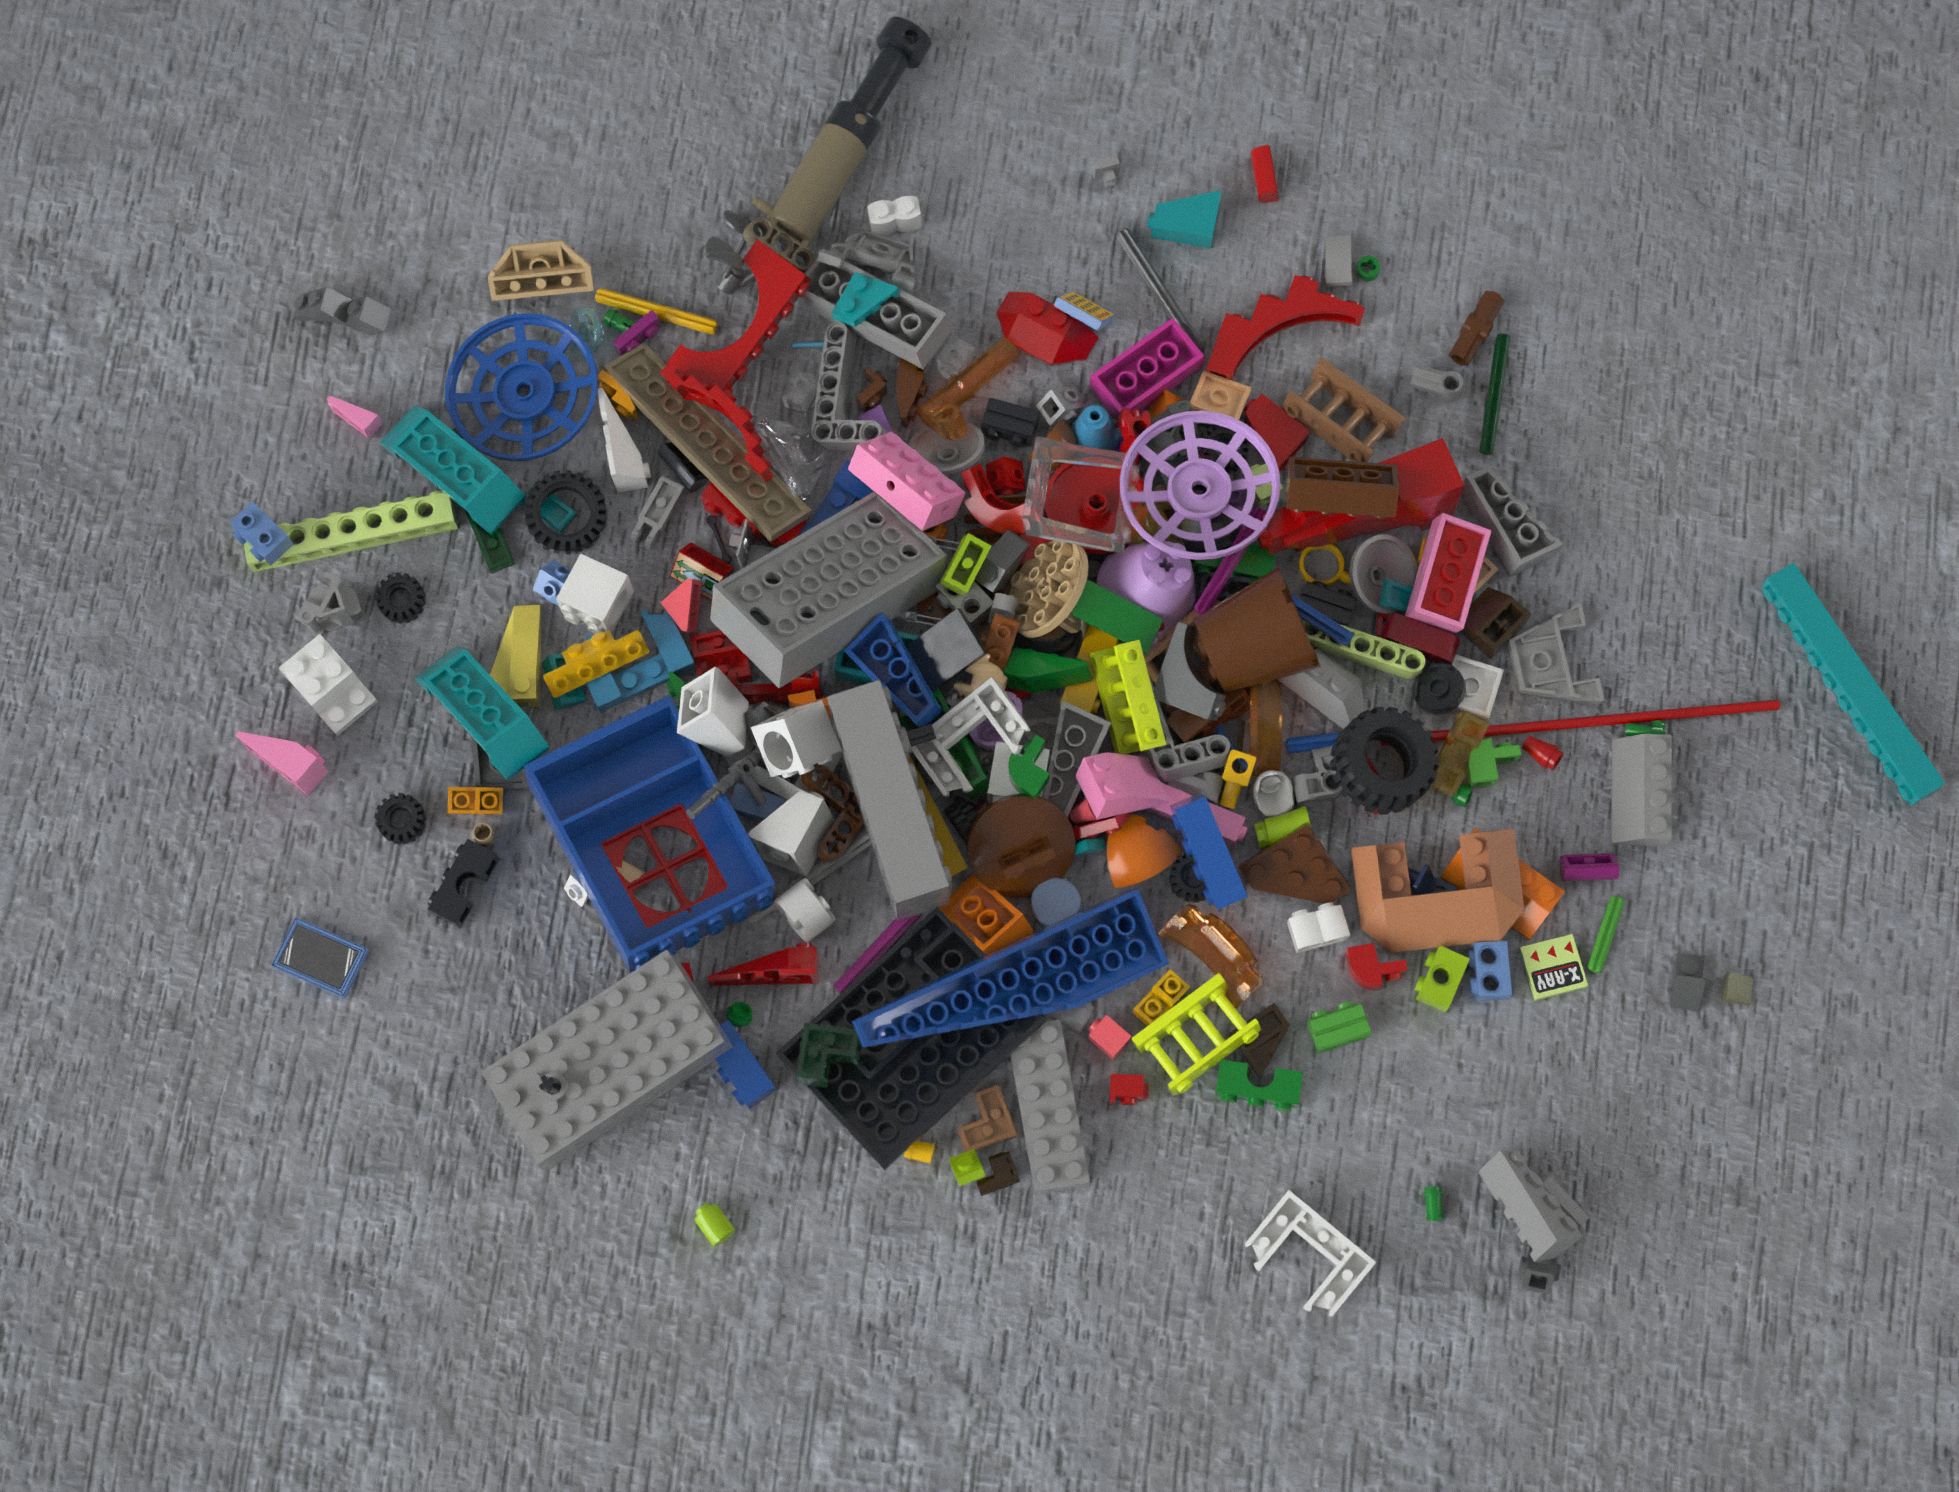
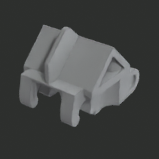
M330 572L323 574L327 581H331L330 587L323 588L318 585L316 588H313L309 597L304 600L298 615L299 621L303 625H307L309 634L314 638L319 634L322 636L325 630L332 632L354 624L353 615L359 614L362 611L356 591L346 587L342 580Z

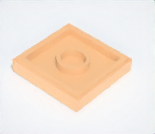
M1203 371L1190 401L1191 411L1218 412L1240 420L1252 388Z

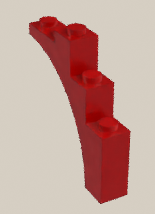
M1295 275L1286 301H1282L1275 295L1260 294L1251 321L1240 314L1231 315L1226 313L1206 367V372L1232 380L1238 367L1247 355L1261 342L1279 331L1299 324L1318 321L1342 322L1360 327L1365 307L1353 300L1344 301L1338 299L1328 292L1319 293L1317 292L1319 282L1306 275Z

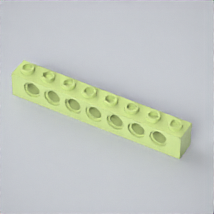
M434 491L429 496H410L405 498L404 501L396 503L387 501L380 503L377 507H358L353 509L352 512L343 514L340 512L330 513L325 518H306L301 523L278 524L277 526L288 535L293 544L295 539L303 536L304 540L300 544H294L271 566L265 560L259 562L250 553L252 547L247 542L244 544L248 566L253 572L451 531L458 529L453 499L443 491ZM425 510H433L430 516L422 517V513ZM407 515L405 521L396 522L399 516ZM374 521H382L378 527L371 528V524ZM349 526H356L352 533H345ZM330 531L327 538L319 539L321 533Z

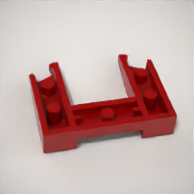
M736 670L728 671V676H726L749 704H757L763 701L788 704V695L814 690L816 700L822 699V686L818 670H814L812 676L810 673H804L781 688H778L774 683L741 685Z

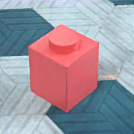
M1108 1015L1102 1020L1098 1017L1088 1028L1091 1032L1088 1040L1112 1061L1131 1041L1132 1036Z

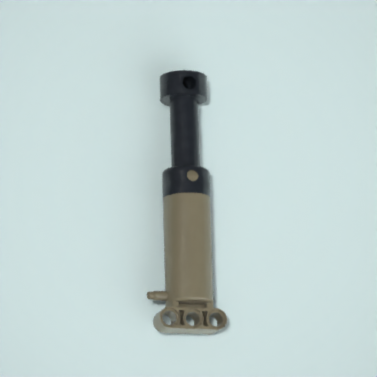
M896 16L889 18L876 40L877 46L881 50L877 59L851 101L843 100L836 104L774 206L757 196L754 197L752 203L768 216L766 219L756 218L744 228L743 236L748 244L752 246L758 239L802 273L812 266L815 261L814 254L808 247L879 133L880 124L876 116L905 69L918 68L931 48L932 42L927 33L907 19ZM754 226H757L761 229L762 237H759L754 233ZM775 241L782 244L783 252L775 248ZM796 256L803 258L804 266L798 265Z

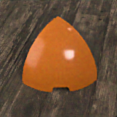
M1130 814L1131 816L1121 825L1122 828L1119 831L1108 835L1107 860L1110 876L1115 888L1140 883L1166 869L1181 855L1182 851L1179 845L1164 829L1161 828L1157 831L1145 823L1146 818Z

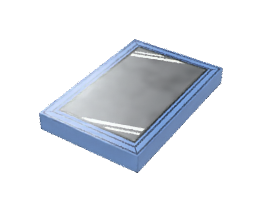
M295 917L271 966L346 999L370 950Z

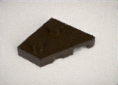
M1275 1003L1246 1021L1248 1024L1256 1018L1261 1031L1258 1032L1259 1036L1249 1044L1244 1043L1238 1047L1258 1078L1263 1075L1290 1026ZM1235 1028L1229 1032V1036L1231 1037L1239 1030Z

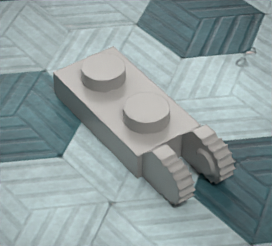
M662 475L637 518L638 522L631 533L630 540L636 543L641 538L645 526H648L652 530L645 540L644 547L652 549L659 533H662L684 494L685 486Z

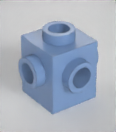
M555 560L551 561L540 569L533 590L545 597L547 601L559 606L556 598L571 569L559 564Z

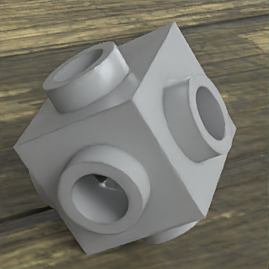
M1070 386L1050 389L1036 405L1050 426L1056 425L1060 420L1067 424L1072 423L1077 419V413L1084 407L1077 393Z

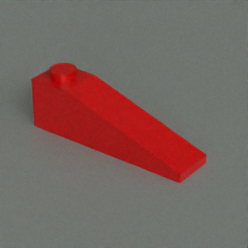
M797 943L796 947H789L708 976V982L710 986L819 984V952L817 947H812L811 943Z

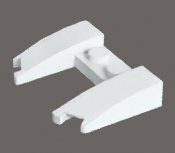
M992 677L932 725L936 739L911 747L915 756L945 797L949 796V791L963 788L964 792L973 790V787L948 749L988 718L1015 755L1021 749L1017 745L1024 732L1030 731L1029 726L1001 685Z
M1288 1190L1247 1240L1245 1246H1253L1259 1260L1254 1263V1266L1260 1271L1292 1230L1303 1237L1336 1265L1303 1308L1310 1312L1312 1306L1329 1309V1316L1332 1317L1374 1266L1376 1261Z

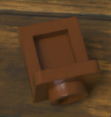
M870 367L865 370L866 380L871 385L856 397L857 405L864 413L870 408L873 409L880 405L883 397L887 394V380L879 371L874 372Z

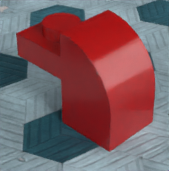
M1374 943L1348 947L1345 951L1350 976L1359 986L1367 990H1381L1383 986L1382 979H1385L1386 982L1401 980L1402 975H1405L1408 970L1406 959L1379 964Z

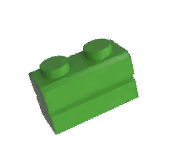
M1348 1001L1338 1005L1337 1011L1328 1013L1324 1009L1311 1014L1312 1019L1308 1020L1307 1027L1317 1054L1370 1037L1371 1030L1361 1003L1353 1005L1352 1001Z

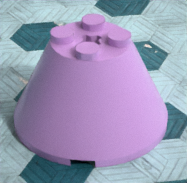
M1149 542L1130 543L1126 547L1110 553L1102 563L1097 574V585L1163 619L1155 639L1194 610V606L1198 602L1197 586L1190 559L1165 553ZM1163 542V544L1169 547L1186 551L1185 547L1180 543Z

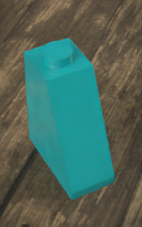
M1213 191L1156 204L1155 213L1149 214L1147 228L1152 229L1151 238L1211 248L1221 191Z

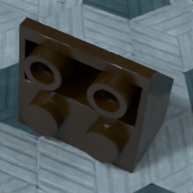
M1487 587L1470 604L1464 629L1460 632L1488 658L1492 659L1527 624L1531 613L1512 596Z

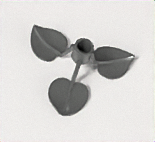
M725 210L723 213L724 221L733 230L742 234V241L737 251L734 252L733 248L724 240L714 236L710 237L705 246V259L717 260L728 265L717 279L716 285L724 293L732 295L739 284L745 286L748 281L755 277L752 273L744 278L743 274L745 272L742 269L744 261H742L740 256L746 243L743 236L744 228L752 221L742 215ZM754 226V233L760 237L759 228Z

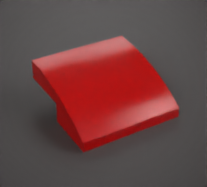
M721 630L690 636L697 677L717 667L725 676H728V671L736 670L740 683L752 681L748 657Z

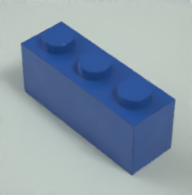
M727 1020L720 1027L733 1048L715 1058L721 1067L716 1071L725 1084L731 1081L736 1089L732 1094L741 1106L746 1103L749 1109H751L774 1093L776 1088L733 1025Z

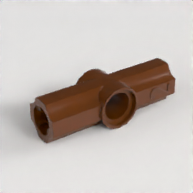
M1486 290L1474 312H1470L1460 330V336L1449 353V357L1453 362L1461 366H1468L1471 363L1480 344L1483 345L1494 325L1493 322L1505 303L1500 294Z

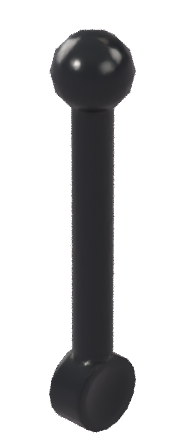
M709 515L706 518V522L713 530L723 555L722 560L730 564L732 557L727 554L717 529V519L714 515Z

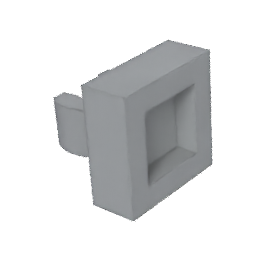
M1113 155L1092 161L1094 180L1103 179L1105 188L1115 186V176L1119 175L1120 168L1118 156Z

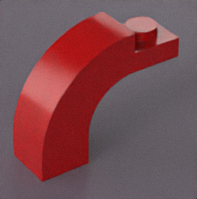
M981 463L961 473L963 484L971 494V497L963 501L974 518L987 528L1003 534L1010 529L1015 534L1037 528L1047 522L1037 497L1020 504H1011L1001 500L992 490Z

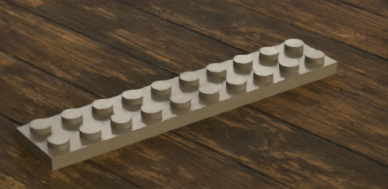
M645 343L640 344L604 366V371L614 378L629 395L632 402L770 542L811 516L812 510L772 470L771 472L774 477L766 483L749 466L744 458L748 453L746 444L707 405L683 399L668 384L660 373L666 367V364Z

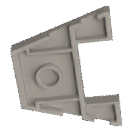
M863 230L846 238L844 244L835 243L831 245L829 251L826 249L819 251L817 260L819 262L840 268L846 258H850L859 265H871L879 268L884 273H894L891 285L913 292L915 271L913 268V247L910 244Z
M1577 603L1565 612L1553 616L1552 619L1536 625L1508 641L1519 693L1602 704L1605 701L1600 678L1578 682L1571 681L1562 643L1561 632L1584 629L1587 626L1582 603Z

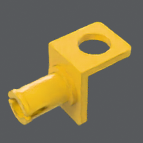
M1234 749L1230 751L1222 779L1226 781V785L1219 802L1220 805L1231 809L1236 808L1235 805L1241 788L1249 784L1256 762L1255 756ZM1243 758L1247 761L1248 768L1244 773H1236L1233 770L1232 763L1235 759Z

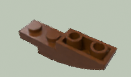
M900 358L897 373V401L901 425L907 428L910 420H915L919 407L916 405L920 398L925 397L929 384L926 383V375L924 373L927 365L924 369H921Z

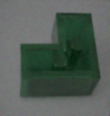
M805 1023L795 1076L798 1082L805 1085L827 1087L831 1061L859 1064L862 1044L856 1029Z

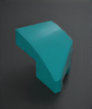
M1078 839L1075 840L1074 855L1093 854L1106 849L1104 839H1085L1081 842Z

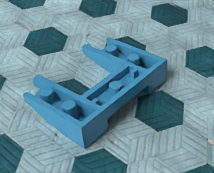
M649 610L640 611L660 652L659 655L612 676L611 672L586 683L600 713L670 681L668 673L671 671L679 677L696 669L690 652L667 610H665V614H649ZM593 634L588 635L586 641L591 639Z

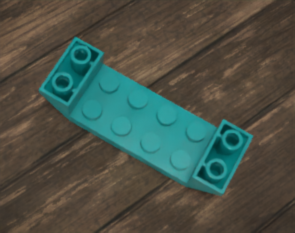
M414 405L379 442L396 458L404 459L468 511L471 518L491 535L526 498V495L500 468L426 409Z
M456 646L414 677L420 686L430 696L434 695L483 748L493 766L507 781L523 770L524 765L536 760L550 749L527 714L465 648Z

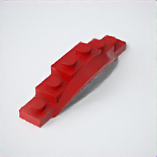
M668 365L660 371L668 384L683 399L707 405L730 419L741 431L745 439L748 453L744 458L749 466L766 483L774 477L769 469L772 464L763 455L765 451L760 445L763 440L754 431L756 427L751 421L754 416L745 406L739 408L734 403L737 399L727 388L722 391L715 385L711 389L703 379L698 382L693 375L686 378L679 369L674 372Z

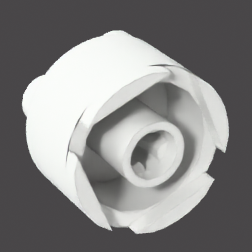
M804 878L780 895L774 902L781 914L785 912L784 915L788 919L787 922L803 941L808 943L832 925L836 918L829 910L830 906L822 896L818 897L814 893V887Z

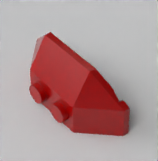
M1009 291L996 312L1006 343L1051 366L1087 360L1099 339L1086 324L1056 308L1053 303L1030 292Z

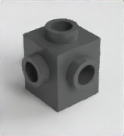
M1529 1246L1527 1257H1521L1518 1271L1523 1273L1522 1289L1550 1295L1553 1281H1558L1561 1265L1556 1264L1557 1258L1534 1262L1530 1256L1533 1249Z

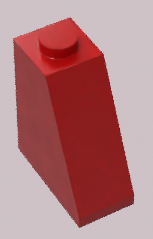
M1261 394L1256 400L1252 398L1245 406L1244 423L1256 431L1268 444L1276 459L1280 473L1289 463V457H1294L1308 441L1310 430L1289 416L1287 412L1265 395Z

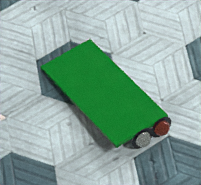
M1086 580L1083 592L1070 612L1074 617L1124 643L1140 640L1142 651L1148 654L1152 644L1159 642L1157 632H1161L1165 628L1162 618L1089 580Z

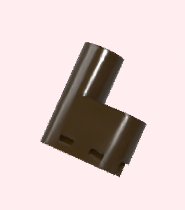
M1009 1151L988 1157L993 1175L976 1180L981 1196L1020 1182Z

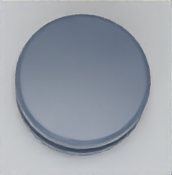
M1052 878L1039 884L1031 897L1032 915L1043 928L1072 916L1081 910V898L1078 890L1065 879Z

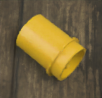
M916 1141L904 1152V1157L909 1158V1160L913 1159L931 1163L935 1144Z

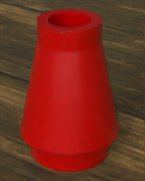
M1531 735L1528 736L1522 745V749L1544 769L1548 768L1552 771L1557 767L1564 755L1559 750V746L1536 739Z

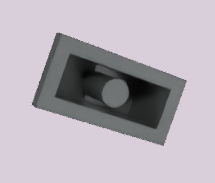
M1010 529L1007 530L989 550L975 580L992 592L1006 588L1030 543Z

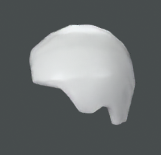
M1268 770L1257 777L1253 787V798L1258 809L1265 816L1269 817L1287 813L1292 809L1294 804L1293 786L1285 773Z

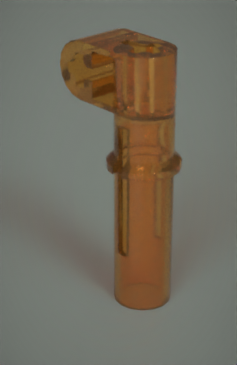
M1001 337L958 375L953 374L950 377V382L917 409L921 420L945 439L956 440L963 437L968 428L959 407L966 401L974 400V394L1019 356L1013 343L1007 338Z

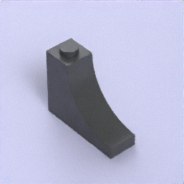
M1177 622L1153 690L1154 698L1207 720L1217 721L1218 717L1225 710L1226 703L1224 700L1226 695L1211 687L1197 667L1193 649L1196 626Z

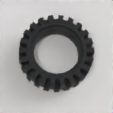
M559 470L554 471V475L550 476L549 473L544 475V479L541 481L538 479L535 482L534 488L531 487L529 490L528 498L526 497L525 501L526 526H528L530 535L534 536V540L538 544H543L544 549H553L554 553L557 554L560 551H564L565 554H571V551L575 550L578 553L582 551V548L592 546V542L594 540L597 541L600 537L606 521V504L604 495L600 493L599 486L597 484L594 485L591 478L587 477L586 479L579 472H577V475L572 474V470H566V473H560ZM561 490L574 491L586 500L590 509V517L585 527L576 533L564 535L552 531L545 525L541 516V508L546 498L552 493Z

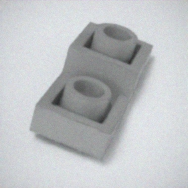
M1351 235L1326 236V287L1352 286Z

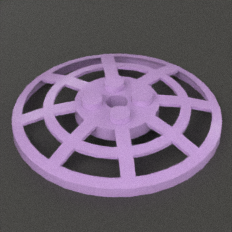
M1186 411L1173 414L1145 429L1128 450L1120 475V497L1123 508L1131 525L1140 536L1165 553L1194 560L1228 556L1254 542L1271 522L1280 494L1279 469L1268 444L1247 424L1234 417L1210 411ZM1194 423L1216 424L1229 428L1236 433L1228 445L1212 439L1196 438ZM1183 425L1185 440L1170 445L1158 455L1146 446L1152 438L1161 432ZM1245 438L1260 452L1269 472L1253 476L1248 463L1237 452ZM1197 448H1210L1222 454L1214 462L1199 458ZM1187 449L1188 460L1176 468L1165 461L1174 453ZM1139 453L1151 463L1144 480V492H1128L1129 473ZM1231 459L1241 469L1245 477L1244 479L1230 480L1224 468ZM1157 470L1169 477L1168 488L1165 491H1152V482ZM1271 483V500L1266 516L1262 521L1249 516L1254 504L1255 487ZM1195 485H1203L1207 491L1202 495H1198L1192 491V488ZM1247 489V499L1242 511L1229 505L1231 492ZM1154 502H1170L1176 512L1168 522L1159 514ZM1130 503H1146L1151 516L1162 527L1153 537L1139 524ZM1223 513L1234 520L1226 527L1212 532L1210 519ZM1185 518L1199 521L1201 533H1190L1177 527ZM1241 524L1255 530L1239 544L1228 549L1216 550L1214 539L1230 534ZM1171 534L1186 540L1203 541L1206 553L1181 551L1163 544V542Z

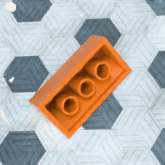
M1475 828L1471 834L1481 832ZM1461 848L1440 876L1444 881L1455 885L1458 890L1466 889ZM1518 859L1525 910L1511 928L1527 940H1530L1565 891Z

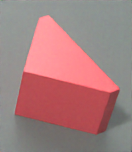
M687 578L660 602L680 629L685 632L697 633L702 590V581Z

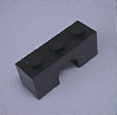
M469 839L466 840L465 844H461L454 855L456 860L451 868L448 867L441 877L442 884L438 891H434L428 900V911L432 915L461 929L473 907V904L468 899L460 895L462 883L472 877L487 882L500 860L495 852Z

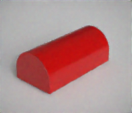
M1269 145L1256 147L1251 151V159L1258 200L1262 203L1277 202L1279 196L1271 148Z

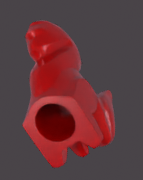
M1123 408L1120 411L1115 428L1121 429L1124 439L1120 447L1123 461L1133 442L1145 429L1151 426L1148 411H1143L1141 415L1138 409H1133V413L1128 408ZM1139 453L1135 458L1132 467H1134L1138 463L1140 456Z

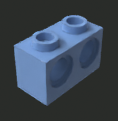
M1507 941L1474 942L1471 951H1467V957L1470 958L1468 967L1473 969V977L1469 979L1470 993L1475 994V1001L1508 1000L1512 995ZM1481 953H1490L1494 958V963L1487 964L1483 962ZM1483 980H1493L1496 984V990H1487L1483 985Z

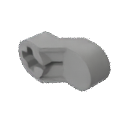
M996 593L988 624H992L995 613L1015 619L1019 600L1006 594Z

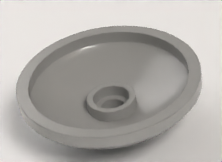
M944 420L932 423L919 430L910 439L908 446L919 452L924 459L936 466L945 476L965 471L975 464L984 452L985 440L981 430L974 424L962 420Z
M1375 535L1365 539L1356 548L1350 563V581L1356 597L1366 608L1380 614L1394 613L1396 611L1379 606L1383 580L1390 579L1413 587L1418 567L1413 553L1403 541L1392 535Z

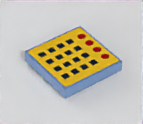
M1073 291L1057 297L1054 303L1056 308L1096 330L1112 324L1116 316Z

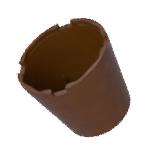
M1280 568L1272 570L1194 618L1199 632L1196 634L1199 648L1203 657L1208 656L1206 660L1214 681L1219 680L1225 693L1321 667L1313 645L1308 640L1306 628L1285 579L1282 577Z

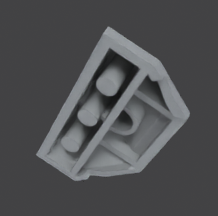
M1316 647L1314 650L1319 660L1320 668L1277 680L1344 729L1354 718L1365 711L1361 679L1320 648Z

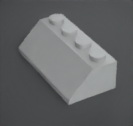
M1640 734L1612 739L1611 844L1666 847L1672 840L1671 735Z

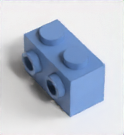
M253 501L229 522L235 530L232 535L242 545L247 542L252 547L250 553L259 562L265 560L270 566L294 545L288 535Z

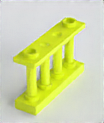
M1140 640L1089 653L1106 721L1111 722L1108 729L1114 752L1129 754L1166 745Z
M1219 973L1131 1038L1141 1054L1145 1051H1151L1173 1079V1081L1167 1084L1173 1096L1178 1092L1182 1094L1189 1090L1194 1080L1242 1044L1253 1042L1259 1036L1258 1032L1261 1031L1256 1018L1247 1024L1226 998L1225 991L1228 990L1226 981ZM1210 1002H1216L1239 1030L1227 1040L1223 1038L1203 1012L1204 1007ZM1189 1018L1195 1019L1216 1045V1048L1204 1057L1181 1029L1182 1023ZM1168 1034L1175 1037L1195 1063L1183 1073L1179 1071L1159 1045L1160 1040Z

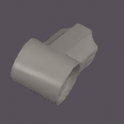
M1417 364L1410 387L1439 395L1446 402H1454L1462 394L1463 378L1456 371L1443 372ZM1448 383H1453L1457 386V388L1454 390H1449L1445 387V385Z
M1202 772L1170 781L1168 785L1193 796L1200 793L1206 797L1208 802L1217 805L1224 779H1222V776L1211 772Z

